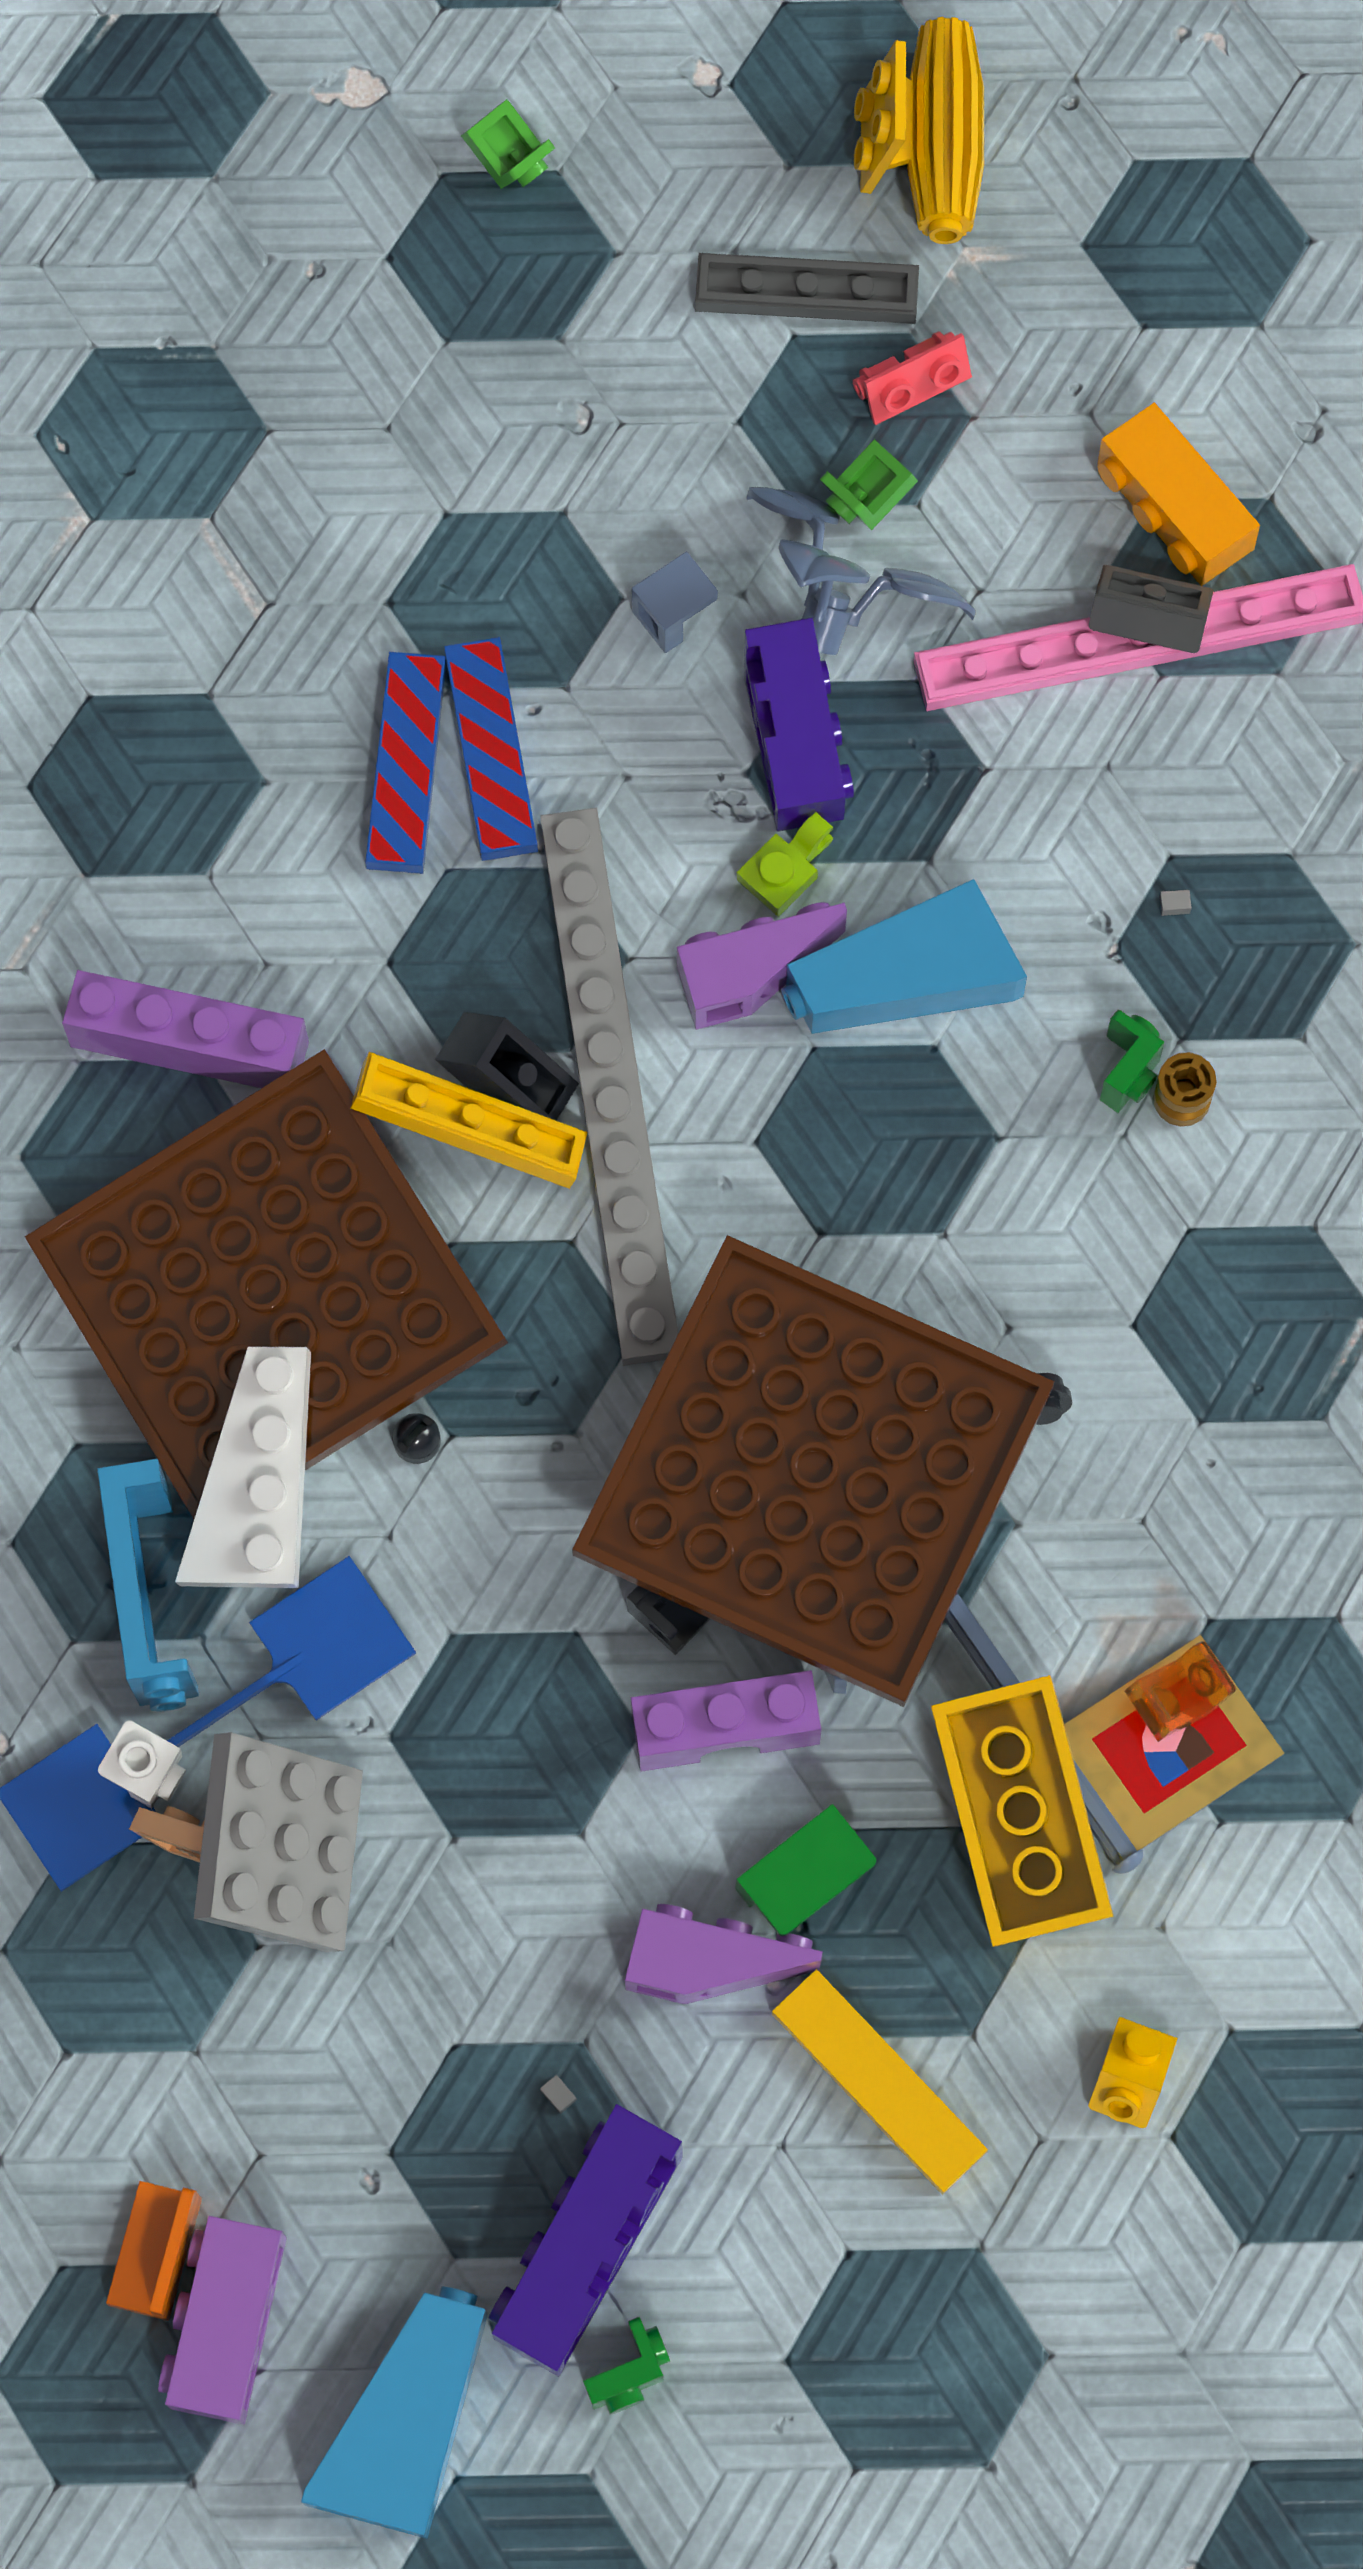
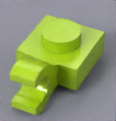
M816 812L805 821L789 844L776 833L736 872L737 881L779 917L818 878V870L810 862L832 842L833 837L829 833L833 830V827Z

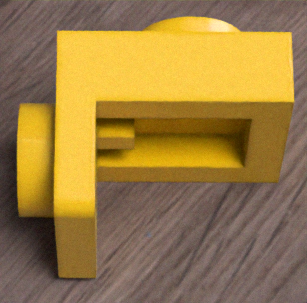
M1119 2017L1088 2107L1093 2111L1109 2116L1113 2120L1125 2122L1139 2128H1146L1160 2095L1178 2038Z

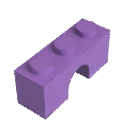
M812 1670L631 1697L632 1719L641 1772L700 1763L702 1756L729 1748L757 1747L761 1754L820 1745L822 1729Z

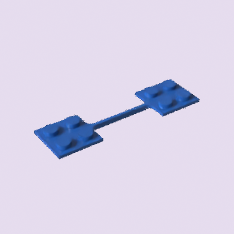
M348 1556L249 1622L272 1656L273 1664L270 1672L167 1741L180 1747L276 1683H285L294 1688L317 1721L414 1656L416 1651L351 1557ZM95 1724L0 1787L1 1802L61 1892L142 1838L140 1835L129 1830L139 1807L156 1812L154 1807L151 1809L135 1800L127 1790L99 1774L98 1767L111 1747V1743L98 1724Z

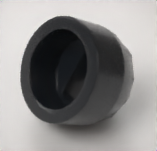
M408 1414L401 1418L393 1429L392 1440L395 1451L406 1462L413 1464L425 1463L431 1460L440 1448L439 1428L433 1419L424 1414ZM419 1424L427 1426L414 1439L409 1448L402 1443Z

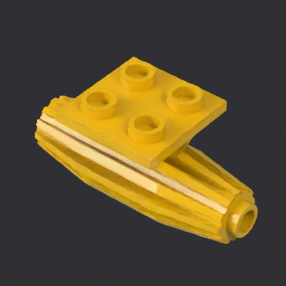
M937 17L935 20L930 19L926 21L925 25H921L919 28L910 79L906 77V42L895 40L885 58L877 60L875 63L872 78L867 87L859 89L854 105V118L856 121L861 122V136L856 143L854 151V168L861 170L860 192L871 194L886 170L907 164L919 231L922 230V233L927 237L929 236L930 240L935 243L952 244L958 242L967 232H971L974 225L984 171V83L972 26H969V22L958 20L956 17Z

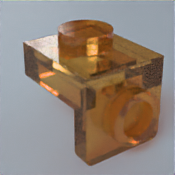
M1201 1641L1193 1645L1177 1660L1136 1680L1124 1692L1157 1742L1206 1717L1235 1693L1236 1687L1207 1643Z

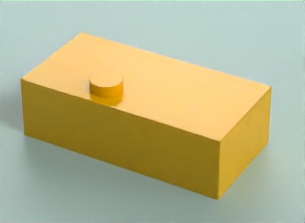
M1051 1675L931 1705L992 1947L1114 1917Z

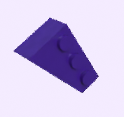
M813 618L746 629L744 641V681L777 832L800 828L816 812L827 822L844 820L845 800L854 797L853 782L849 765L839 764L837 746H842L841 727L837 712L830 713L827 695L831 694L830 677L826 661L820 660Z

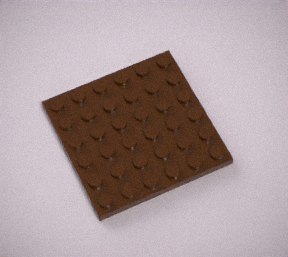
M325 1049L24 1236L193 1519L196 1516L248 1347H307L311 1352L305 1470L508 1344V1341L366 1114L350 1109L354 1095Z
M727 1235L572 1549V1554L581 1560L904 1707L1052 1392L1055 1381Z

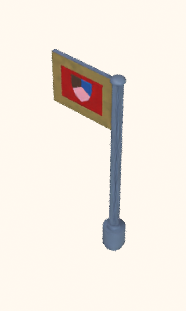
M957 1593L945 1618V1622L988 1684L994 1690L1020 1683ZM1201 1635L1064 1724L1092 1833L1114 1863L1115 1867L1112 1870L1118 1874L1128 1873L1141 1863L1143 1859L1142 1849L1285 1754Z

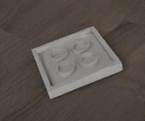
M232 1732L214 1734L194 1919L324 1952L344 1951L363 1770Z

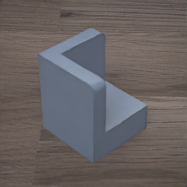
M686 551L632 587V612L663 652L667 653L683 642V622L718 599V590Z

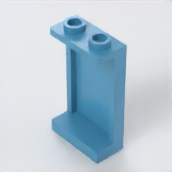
M158 1459L97 1468L127 1682L139 1706L150 1705V1710L157 1712L182 1708L186 1705V1699L199 1696L198 1685L187 1659L158 1662L138 1518L173 1513L168 1483Z

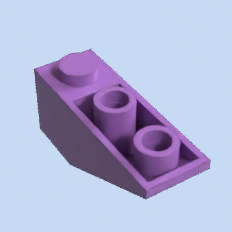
M825 902L814 903L803 907L792 917L776 921L771 917L757 918L745 923L741 930L723 935H718L716 932H704L689 938L685 945L677 946V969L695 1029L747 1017L756 1012L786 985L787 964L831 945L846 931L847 908L845 903L833 906Z
M658 1904L656 1912L642 1908L625 1977V1990L681 2004H689L812 1973L816 1969L819 1971L823 1951L811 1949L813 1941L803 1936L791 1933L786 1936H780L777 1933L776 1940L751 1935L753 1927L737 1920L718 1918L716 1926L693 1921V1912L669 1904Z

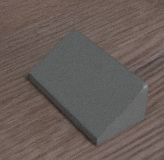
M1103 565L1094 597L1089 628L1097 632L1189 653H1197L1200 649L1214 590L1208 587L1111 565Z

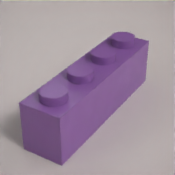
M81 970L76 972L62 1022L70 1047L257 1088H263L303 1063L309 1045L304 1018Z

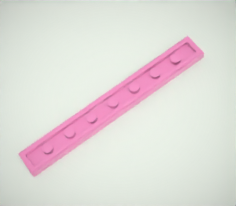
M1354 564L1213 592L1200 649L1197 653H1189L1093 631L1089 628L1090 617L914 652L913 661L926 711L1361 624L1363 623V595Z

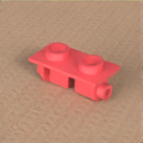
M938 331L931 338L904 350L905 361L899 363L892 356L870 368L865 367L859 371L860 376L852 380L853 387L861 400L868 399L874 425L972 378L965 339L962 333L955 336L952 332L943 335Z

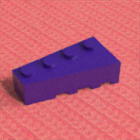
M618 2104L615 2105L607 2122L603 2123L600 2121L591 2134L582 2153L587 2158L576 2179L569 2176L558 2192L551 2207L557 2214L546 2234L537 2231L524 2252L520 2264L527 2269L515 2290L508 2286L504 2288L488 2317L490 2321L496 2323L491 2333L494 2340L558 2377L565 2368L683 2158L681 2140Z

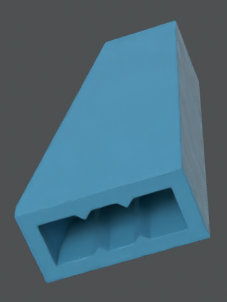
M972 879L787 964L786 987L782 988L781 991L792 1017L795 1020L803 1017L811 1033L815 1034L1013 1002L1024 997L1027 975L975 879Z
M445 2286L441 2287L439 2296L428 2293L423 2294L304 2489L301 2503L307 2507L428 2539L488 2316L486 2309L475 2306L478 2298L477 2295Z

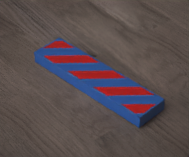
M500 637L444 646L482 861L538 852V843Z
M389 652L365 860L366 869L424 874L447 665L446 656Z

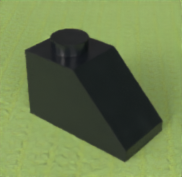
M464 1012L435 1058L440 1065L467 1088L556 1121L579 1085L573 1077L505 1017Z

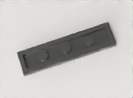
M699 253L695 312L916 324L919 265Z

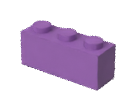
M208 2216L205 2231L195 2229L187 2261L188 2267L196 2268L191 2293L181 2291L173 2320V2329L182 2331L176 2356L166 2355L158 2387L159 2392L167 2393L165 2405L171 2410L245 2425L287 2240L282 2231Z

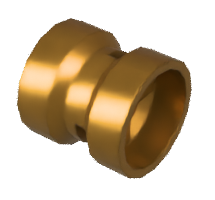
M1190 1052L1178 1053L1166 1060L1161 1066L1153 1095L1154 1107L1162 1119L1169 1124L1182 1127L1191 1126L1204 1118L1209 1111L1217 1083L1215 1070L1210 1062L1201 1055ZM1180 1079H1186L1185 1081H1179L1178 1083H1176Z

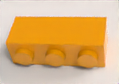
M1155 402L1101 439L1097 462L1100 477L1113 492L1120 491L1131 503L1134 516L1141 527L1148 533L1155 531L1167 545L1168 555L1180 572L1183 574L1190 573L1203 586L1255 549L1260 524Z

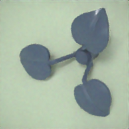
M749 487L746 496L747 500L753 499L773 512L805 520L813 530L812 546L782 539L778 549L799 587L802 588L809 585L804 603L806 608L802 619L813 618L820 653L837 655L847 625L858 627L863 612L883 590H896L911 597L957 606L971 620L974 619L975 609L957 591L943 581L920 572L897 568H884L883 576H879L853 609L849 608L848 605L851 598L840 591L832 589L833 582L868 583L870 574L859 565L849 560L829 555L823 550L824 522L838 524L840 519L838 513L826 503L800 492L768 487Z

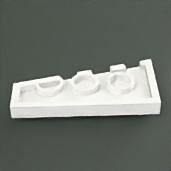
M307 1347L247 1348L175 1583L179 1586L299 1587L311 1352Z

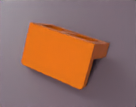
M143 2181L139 2182L106 2304L108 2306L169 2321L202 2201L196 2190L183 2187L182 2191Z

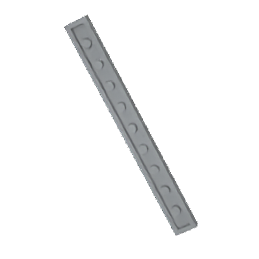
M597 808L540 815L622 1364L626 1366L666 1360L678 1336V1328Z

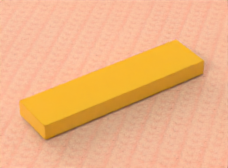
M372 1052L367 1054L363 1062L350 1108L568 1189L571 1188L577 1178L587 1136L586 1131Z
M817 1969L772 2010V2015L942 2195L988 2152L983 2143Z

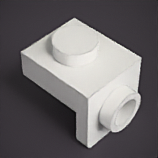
M129 1720L123 1724L99 1765L98 1772L102 1777L127 1790L132 1798L152 1809L158 1797L166 1801L170 1800L180 1784L186 1769L178 1765L182 1758L181 1748Z

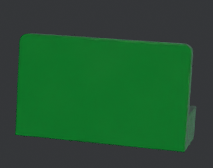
M832 1804L738 1877L735 1890L749 1907L755 1904L778 1935L786 1936L872 1869L876 1864V1857Z

